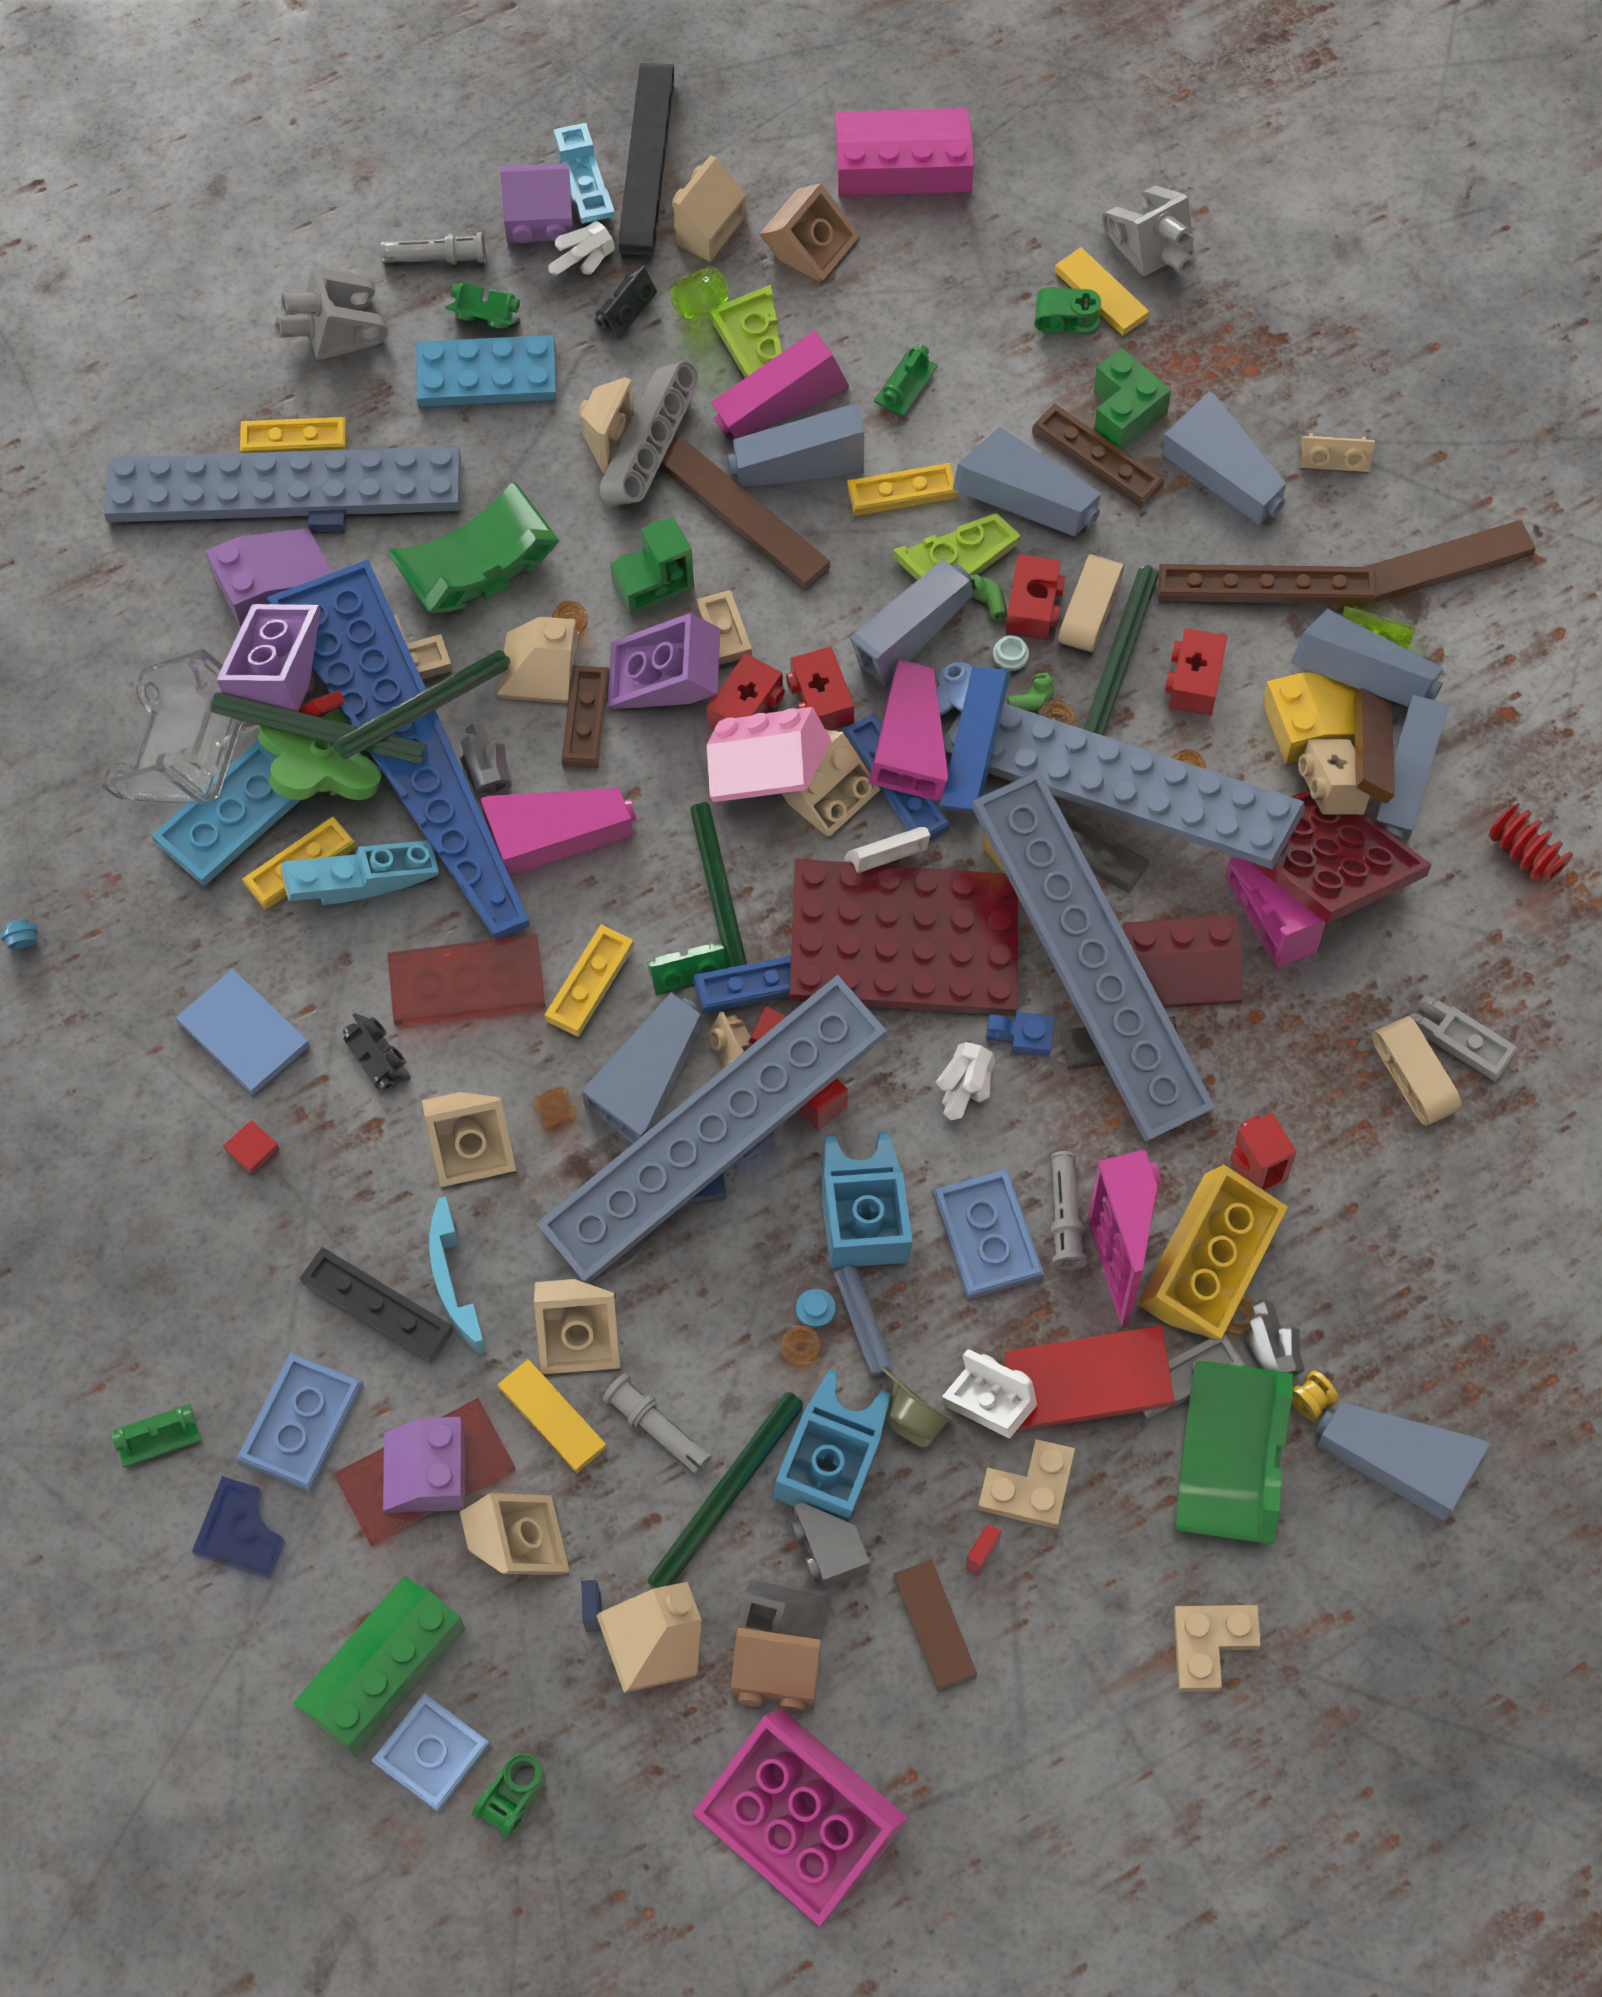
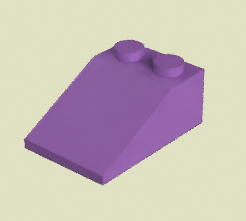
M309 528L240 536L205 551L212 574L240 628L252 604H269L267 599L269 596L333 573Z
M252 604L216 679L221 692L298 712L310 683L321 611L319 605Z
M689 613L612 641L607 707L610 709L682 705L691 704L717 695L721 629L697 615Z

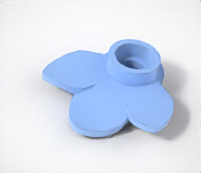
M955 662L949 664L941 671L939 675L940 685L936 689L940 715H943L952 707L962 712L972 670L969 664Z

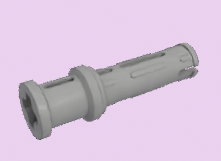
M477 232L476 236L460 237L450 233L445 236V239L381 241L382 263L446 260L451 265H456L457 261L478 260L479 263H485L484 233Z
M1059 1151L1051 1155L1055 1221L1052 1223L1050 1233L1055 1238L1056 1255L1052 1258V1266L1059 1270L1072 1271L1084 1268L1088 1263L1087 1256L1083 1254L1082 1236L1085 1235L1086 1228L1079 1219L1076 1154L1070 1151Z
M624 1373L618 1377L607 1389L602 1401L607 1405L612 1403L628 1417L627 1422L632 1427L638 1428L641 1426L686 1465L694 1475L700 1473L707 1465L705 1461L709 1462L711 1460L712 1454L704 1450L656 1408L658 1405L656 1399L652 1395L645 1396L630 1382L631 1377L628 1374Z

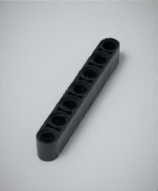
M640 63L619 229L620 254L654 256L674 91V64Z

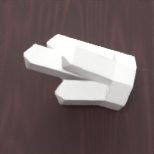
M597 220L585 228L560 235L555 239V246L559 251L571 247L574 248L549 264L548 269L553 276H557L587 256L579 268L583 274L591 275L602 259L615 250L613 239L607 229Z
M968 1042L959 1044L953 1059L936 1081L940 1089L946 1092L942 1104L945 1106L943 1114L949 1120L962 1118L969 1098L977 1102H982L989 1098L991 1072L996 1060L994 1054L981 1045Z

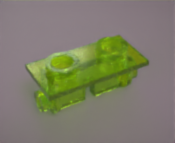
M1354 605L1353 608L1345 606L1342 615L1407 650L1416 629L1410 627L1409 622L1405 624L1386 617L1384 619L1378 617L1377 614L1359 609L1357 605Z

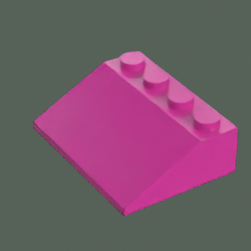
M968 108L835 112L838 196L972 192L974 160Z
M1146 1150L1098 1161L1087 1219L1121 1327L1130 1325L1144 1265L1152 1215H1154V1202L1157 1200V1186L1161 1185L1158 1166L1156 1162H1149Z
M782 1708L763 1717L692 1813L819 1927L825 1923L884 1853L909 1819Z

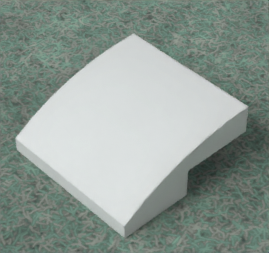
M919 827L847 852L844 862L853 863L857 873L927 850L930 833L927 828Z

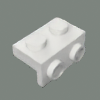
M968 1349L963 1354L965 1370L942 1396L944 1405L1010 1439L1037 1406L1033 1383L1025 1373L1019 1370L1012 1371L998 1364L992 1357L986 1354L979 1355Z

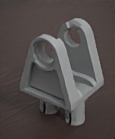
M1152 186L1141 193L1147 205L1143 207L1146 214L1142 215L1120 207H1113L1102 214V224L1108 237L1143 277L1165 265L1171 266L1178 274L1184 277L1194 271L1196 258L1189 254V252L1194 250L1193 231L1191 228L1189 201L1185 194L1159 186Z
M312 268L307 292L281 294V310L284 316H276L275 329L277 337H307L311 340L317 360L376 346L382 343L388 336V328L383 316L358 311L371 305V299L375 295L374 284L368 277L323 268ZM361 291H364V292H365L364 294H362V295H360V296H352L353 294H355V293H357V292H361ZM303 314V315H298V316H288V315ZM369 327H379L371 331H363Z

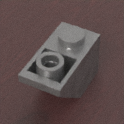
M803 1502L794 1505L795 1519L790 1520V1525L797 1543L805 1542L810 1556L804 1559L812 1581L819 1579L825 1591L870 1574V1561L854 1524Z
M750 1579L744 1595L737 1627L821 1640L831 1598Z

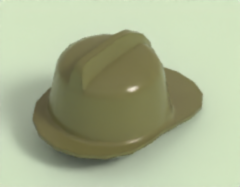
M882 1365L880 1366L895 1381L887 1406V1418L892 1429L898 1435L920 1447H927L949 1420L959 1424L957 1420L928 1405Z

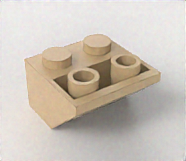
M712 155L708 157L702 166L699 165L695 168L689 183L684 189H679L673 198V227L675 229L676 245L711 262L747 216L746 194L718 159Z
M826 730L831 742L808 789L781 794L792 808L824 835L830 837L881 789L879 786L868 784L870 773L844 733Z

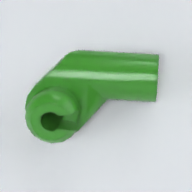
M971 575L972 597L988 605L991 620L1001 621L1007 618L1008 611L1001 586L988 578Z
M1047 673L1035 675L1033 677L1034 685L1028 693L1007 696V704L1029 712L1041 710L1054 694L1055 686L1052 684V677Z

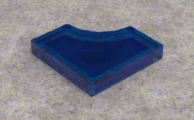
M222 1476L192 1553L195 1556L270 1579L285 1541L283 1537L269 1530L262 1521L259 1509L261 1489Z

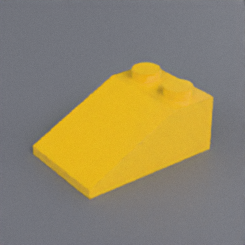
M1298 673L1267 681L1262 704L1285 763L1298 762L1300 756L1305 752L1309 739H1350L1355 747L1354 696L1360 689L1317 673Z

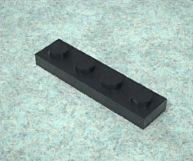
M324 1247L319 1250L299 1278L306 1287L429 1362L433 1361L454 1331L451 1324Z

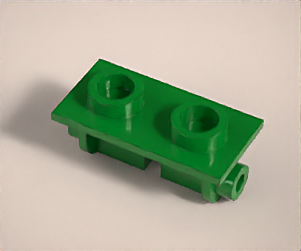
M465 282L452 285L451 297L455 298V302L445 306V309L456 312L455 317L474 321L476 317L487 319L488 325L496 328H508V325L520 321V317L512 315L513 312L517 313L520 307V299L515 298L514 294L490 289L488 300L483 301L484 287Z
M918 344L917 347H912L910 351L906 352L874 399V403L905 416L938 367V364L929 361V349L926 346Z
M713 942L688 949L686 956L681 957L680 953L676 952L660 957L654 956L653 961L647 962L656 995L693 986L695 974L727 968L723 946L721 944L713 945Z
M190 1404L114 1429V1435L112 1436L115 1449L119 1451L123 1467L201 1441Z

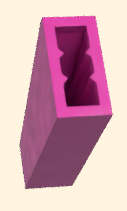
M814 330L714 399L711 404L718 414L712 418L724 435L731 432L733 437L737 439L760 432L845 390L849 387V384L834 356Z
M898 659L868 784L940 802L947 782L948 771L934 668Z
M619 788L496 795L480 798L484 818L509 876L633 836L631 822L637 820L631 800L624 801Z

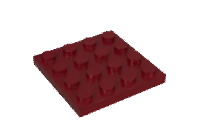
M1310 789L1291 796L1292 798L1304 801L1305 811L1274 868L1270 869L1250 862L1262 874L1269 877L1290 896L1298 900L1327 924L1427 877L1432 865L1365 813L1322 814L1315 799L1311 797Z

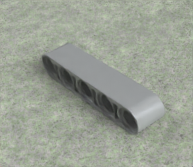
M681 361L657 368L600 483V496L609 507L636 503L645 497L697 389L699 374L691 362Z

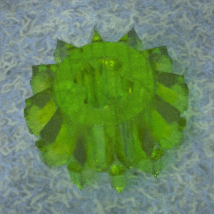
M713 267L698 269L685 277L679 278L677 282L672 284L669 291L674 309L677 310L680 317L687 319L695 316L700 317L714 309L720 308L721 304L726 303L730 294L725 277L722 276L719 269Z

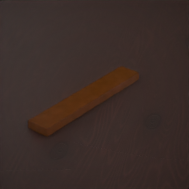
M682 436L668 447L660 467L804 589L809 587L830 568V560Z
M1518 520L1365 567H1376V602L1534 555L1536 547L1522 520ZM1369 604L1331 605L1334 612L1339 614Z
M1159 564L1158 601L1376 604V567Z

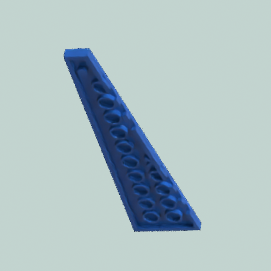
M369 559L267 597L269 604L319 605L321 611L312 669L329 694L340 690L345 702L339 709L350 725L359 727L426 690ZM436 710L391 734L426 744V754L423 762L415 764L371 752L369 754L493 938L497 940L529 927V919Z

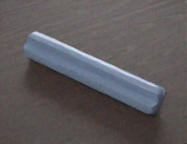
M852 1265L844 1266L835 1272L837 1284L869 1371L875 1377L883 1376L886 1373L880 1368L881 1365L889 1372L892 1371L893 1366L857 1269Z

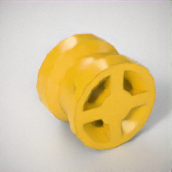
M1315 1370L1306 1375L1305 1382L1301 1386H1293L1292 1404L1306 1419L1312 1422L1321 1417L1322 1410L1326 1406L1333 1407L1339 1401L1338 1393L1325 1376Z

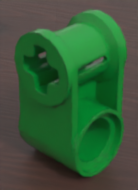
M1042 288L1037 293L1034 325L1039 331L1044 333L1091 334L1099 328L1101 323L1100 314L1098 313L1101 308V298L1098 293L1090 289ZM1085 298L1088 299V306H1084ZM1083 318H1086L1085 326L1083 325Z
M529 1754L512 1756L494 1782L481 1795L472 1811V1816L475 1819L483 1818L499 1829L501 1837L505 1840H508L519 1828L529 1808L545 1786L546 1775L534 1756ZM525 1766L534 1768L535 1777L530 1784L526 1786L515 1784L514 1776L520 1768ZM494 1807L498 1808L500 1811H502L503 1813H505L507 1816H503L502 1814H500L499 1812H497V1811L494 1810L493 1808H494Z

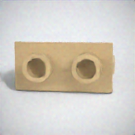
M1309 433L1308 436L1301 437L1300 468L1370 472L1375 440H1366V437H1361V439L1313 436V433Z
M721 1012L708 1031L710 1045L717 1052L724 1068L740 1056L744 1049H748L753 1045L748 1042L750 1035L744 1021L738 1019L736 1015L726 1018L724 1012Z

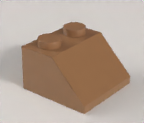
M821 183L797 189L759 234L781 262L818 282L823 281L861 236Z
M737 1627L731 1679L732 1697L739 1698L738 1702L747 1706L761 1707L763 1702L780 1704L779 1708L793 1713H803L805 1708L814 1709L821 1665V1640Z

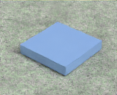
M424 1693L377 1752L372 1762L439 1813L491 1744Z

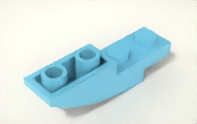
M428 840L358 847L356 855L284 861L281 866L288 901L321 898L322 905L344 903L383 895L421 883L437 876L439 873L433 848Z

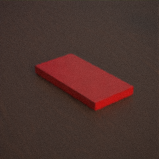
M1162 1325L1004 1352L1006 1368L1012 1371L1019 1370L1031 1379L1037 1401V1406L1016 1430L1017 1432L1176 1406Z

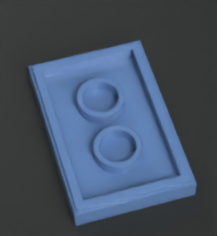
M233 968L175 1017L178 1024L253 1096L310 1046L309 1041Z
M1008 1169L933 1189V1197L968 1300L1043 1279L1044 1272Z
M290 1352L236 1459L243 1465L311 1492L362 1390V1381Z

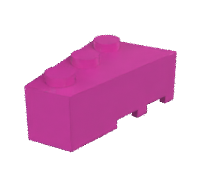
M1238 857L1230 859L1225 877L1276 969L1316 953L1326 922L1318 918L1312 911L1290 896L1284 889L1262 874L1260 870L1247 860Z

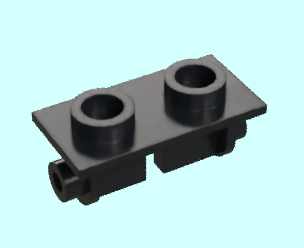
M641 266L638 271H633L632 274H626L624 281L613 293L615 299L609 298L602 308L598 309L595 313V323L603 329L607 326L611 327L618 339H620L657 293L645 266Z
M354 1013L352 1016L357 1025L352 1023L344 1028L343 1033L345 1036L343 1040L358 1061H362L369 1054L372 1056L362 1065V1068L376 1088H381L382 1091H387L394 1086L395 1081L393 1079L396 1076L410 1079L411 1076L403 1066L406 1064L404 1056L394 1046L388 1044L384 1038L387 1033L382 1024L374 1017L369 1019Z

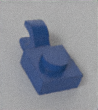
M1016 1011L1015 1020L1011 1021L1004 1016L989 1015L986 1039L1012 1042L1011 1052L1049 1057L1052 1045L1054 1016Z

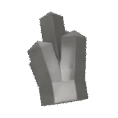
M472 722L465 729L466 735L460 741L464 751L460 762L474 785L477 797L494 796L504 793L512 787L506 765L505 744L496 740L489 743L484 725Z
M1260 1299L1253 1306L1255 1316L1250 1320L1252 1329L1244 1337L1260 1368L1293 1373V1377L1303 1373L1305 1368L1300 1355V1329L1292 1324L1280 1326L1273 1301Z

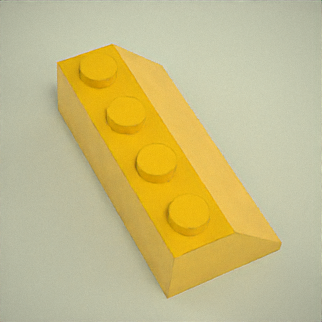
M1226 1165L1205 1173L1137 1305L1170 1326L1215 1340L1222 1339L1288 1206Z

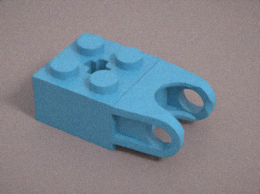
M887 1131L877 1132L876 1152L866 1160L848 1158L842 1153L834 1135L824 1136L821 1199L830 1268H843L847 1265L857 1267L909 1262L913 1241L903 1171L900 1170L893 1143Z
M830 1369L802 1414L775 1481L771 1498L793 1507L803 1502L849 1522L880 1442L890 1392L881 1389L880 1394L867 1409L850 1411L841 1406L836 1398L835 1388L839 1372ZM821 1466H828L830 1472L821 1470Z

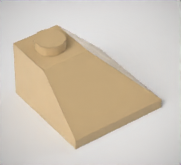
M624 377L595 387L589 400H584L579 409L578 419L582 421L583 436L604 474L634 415L632 383L629 378Z
M539 616L507 632L504 653L509 657L511 663L506 671L500 673L497 698L568 704L572 669L576 662L578 649L576 620Z
M458 1092L422 1100L440 1188L517 1171L501 1097Z
M576 1279L535 1282L534 1310L541 1373L555 1374L620 1369L614 1293Z
M490 1493L460 1511L468 1550L502 1574L565 1575L570 1572L552 1495Z
M688 1582L651 1589L597 1615L624 1693L686 1680L697 1675L702 1619Z

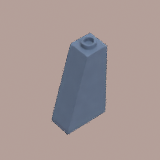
M1211 391L1203 396L1165 433L1162 449L1163 456L1257 524L1261 525L1269 516L1275 517L1285 504L1283 496L1286 482Z
M859 403L734 439V454H728L730 476L737 475L738 484L742 488L864 473V428Z
M1001 427L958 463L953 483V489L957 492L1066 534L1075 536L1085 526L1090 528L1100 514L1098 504L1102 493Z
M944 559L941 560L850 637L859 666L886 687L892 681L898 659L910 662L973 596L970 583L971 577L967 571L958 564L951 566Z
M1329 609L1303 632L1290 662L1298 667L1355 688H1363L1374 695L1409 707L1413 695L1435 700L1443 685L1442 682L1438 681L1443 670L1442 667Z
M1416 695L1412 696L1394 755L1395 796L1388 803L1381 801L1375 821L1399 840H1402V837L1410 838L1449 707V704Z
M671 992L582 1089L584 1106L633 1143L659 1122L702 1031L699 1008L687 998L681 1000Z
M1344 1402L1340 1403L1335 1413L1327 1410L1316 1429L1318 1433L1322 1434L1317 1448L1446 1522L1490 1445V1443L1480 1438Z

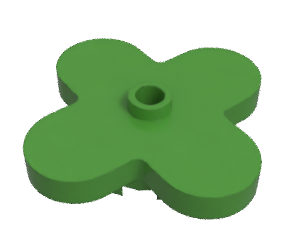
M333 712L323 717L349 724L342 712ZM259 726L258 740L267 751L277 756L271 764L268 780L271 788L279 795L288 799L302 800L314 796L318 791H331L330 796L339 794L345 798L363 800L372 797L377 792L381 772L372 760L360 754L363 750L348 759H342L335 752L334 743Z

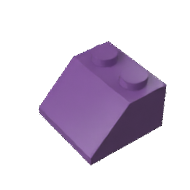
M569 163L500 167L503 216L507 243L555 242L558 236L574 231V209Z
M461 1417L420 1418L384 1432V1513L465 1509L466 1431Z

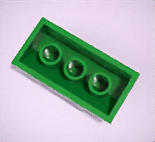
M403 1576L292 1704L350 1754L356 1757L464 1632L465 1626L461 1616L429 1590Z

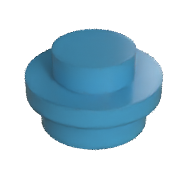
M26 919L15 920L6 924V929L0 933V937L3 942H6L8 949H21L37 942L36 934L39 930L36 924H29Z
M810 1289L798 1298L796 1314L805 1326L821 1328L828 1325L834 1318L835 1302L828 1292L821 1289Z

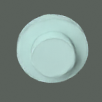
M1005 636L993 648L995 664L1007 671L1021 669L1026 665L1029 658L1027 645L1017 636Z

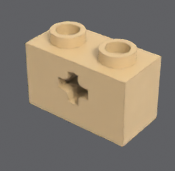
M1309 739L1304 754L1299 758L1298 768L1300 775L1304 777L1310 789L1311 797L1315 799L1321 813L1364 814L1370 795L1356 788L1355 748L1350 739Z

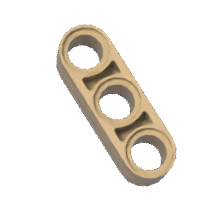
M1089 554L1064 617L1058 637L1059 643L1091 653L1094 652L1121 582L1124 564Z
M1410 1016L1401 1018L1372 1032L1373 1043L1379 1056L1422 1125L1428 1126L1462 1109L1461 1099L1454 1084L1420 1028Z

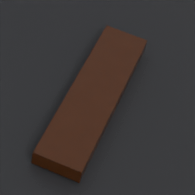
M1055 403L1033 424L1032 433L1140 508L1164 485V478Z
M1361 688L1354 696L1356 788L1383 803H1388L1395 796L1392 704Z

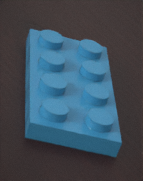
M554 335L416 342L418 407L557 400Z
M258 740L155 831L151 837L158 847L205 887L300 800L285 798L271 788L268 777L271 764L277 756L267 751Z

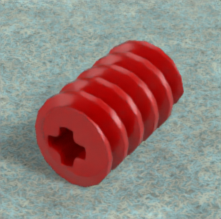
M1518 803L1496 820L1489 831V838L1492 841L1500 840V849L1503 852L1510 851L1509 857L1513 862L1521 861L1520 869L1523 872L1532 871L1530 878L1534 883L1541 881L1546 883L1565 868L1573 857V853L1570 851L1560 856L1558 853L1563 843L1558 841L1550 846L1548 841L1552 836V832L1549 830L1541 835L1537 834L1542 822L1538 820L1528 825L1527 821L1532 812L1527 810L1518 815L1516 813L1520 806Z

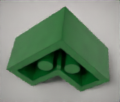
M1123 348L1117 350L1096 368L1094 393L1105 402L1096 410L1094 431L1124 450L1168 414L1171 389Z
M673 516L665 520L654 521L646 528L641 529L642 550L633 554H624L616 561L610 563L612 583L630 615L695 588L692 548Z

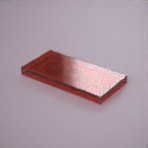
M537 934L387 953L395 1026L546 1007Z
M479 1398L442 1416L461 1417L466 1431L465 1496L516 1470ZM384 1447L334 1473L370 1546L436 1512H383Z

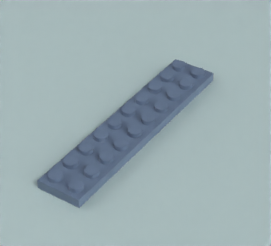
M459 446L109 457L104 515L106 522L309 516V511L345 510L346 515L459 511L460 449Z
M1005 703L1003 705L988 771L989 774L1015 782L1040 770L1054 796L1270 869L1274 868L1305 811L1304 801ZM961 711L943 739L945 756L948 760H951L962 714Z
M1040 770L973 800L971 807L1145 1143L1215 1109L1216 1107Z
M836 975L541 1219L537 1225L583 1282L589 1284L887 1037V1030L846 983Z

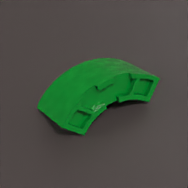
M511 483L490 506L462 527L441 538L421 545L391 548L388 556L428 612L441 613L466 608L465 601L481 595L487 600L510 587L507 582L524 568L528 572L532 571L554 549L560 540L519 485Z
M1201 1360L1195 1363L1179 1480L1176 1528L1178 1530L1274 1544L1280 1514L1283 1469L1280 1468L1282 1447H1285L1293 1397V1373Z

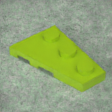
M771 285L709 309V316L745 378L782 353Z
M995 513L958 526L955 532L937 538L936 535L924 538L923 543L906 548V546L893 549V558L916 580H919L943 559L951 566L955 564L960 565L970 576L978 575L1020 544L1021 536L1002 517Z

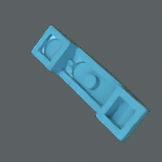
M582 123L554 129L561 164L569 163L572 199L581 223L615 217L608 190L605 189L597 165L587 124Z
M445 1196L438 1198L431 1220L429 1251L433 1277L442 1305L453 1327L467 1345L480 1355L486 1353L474 1304L458 1307L444 1252L445 1249L459 1246Z

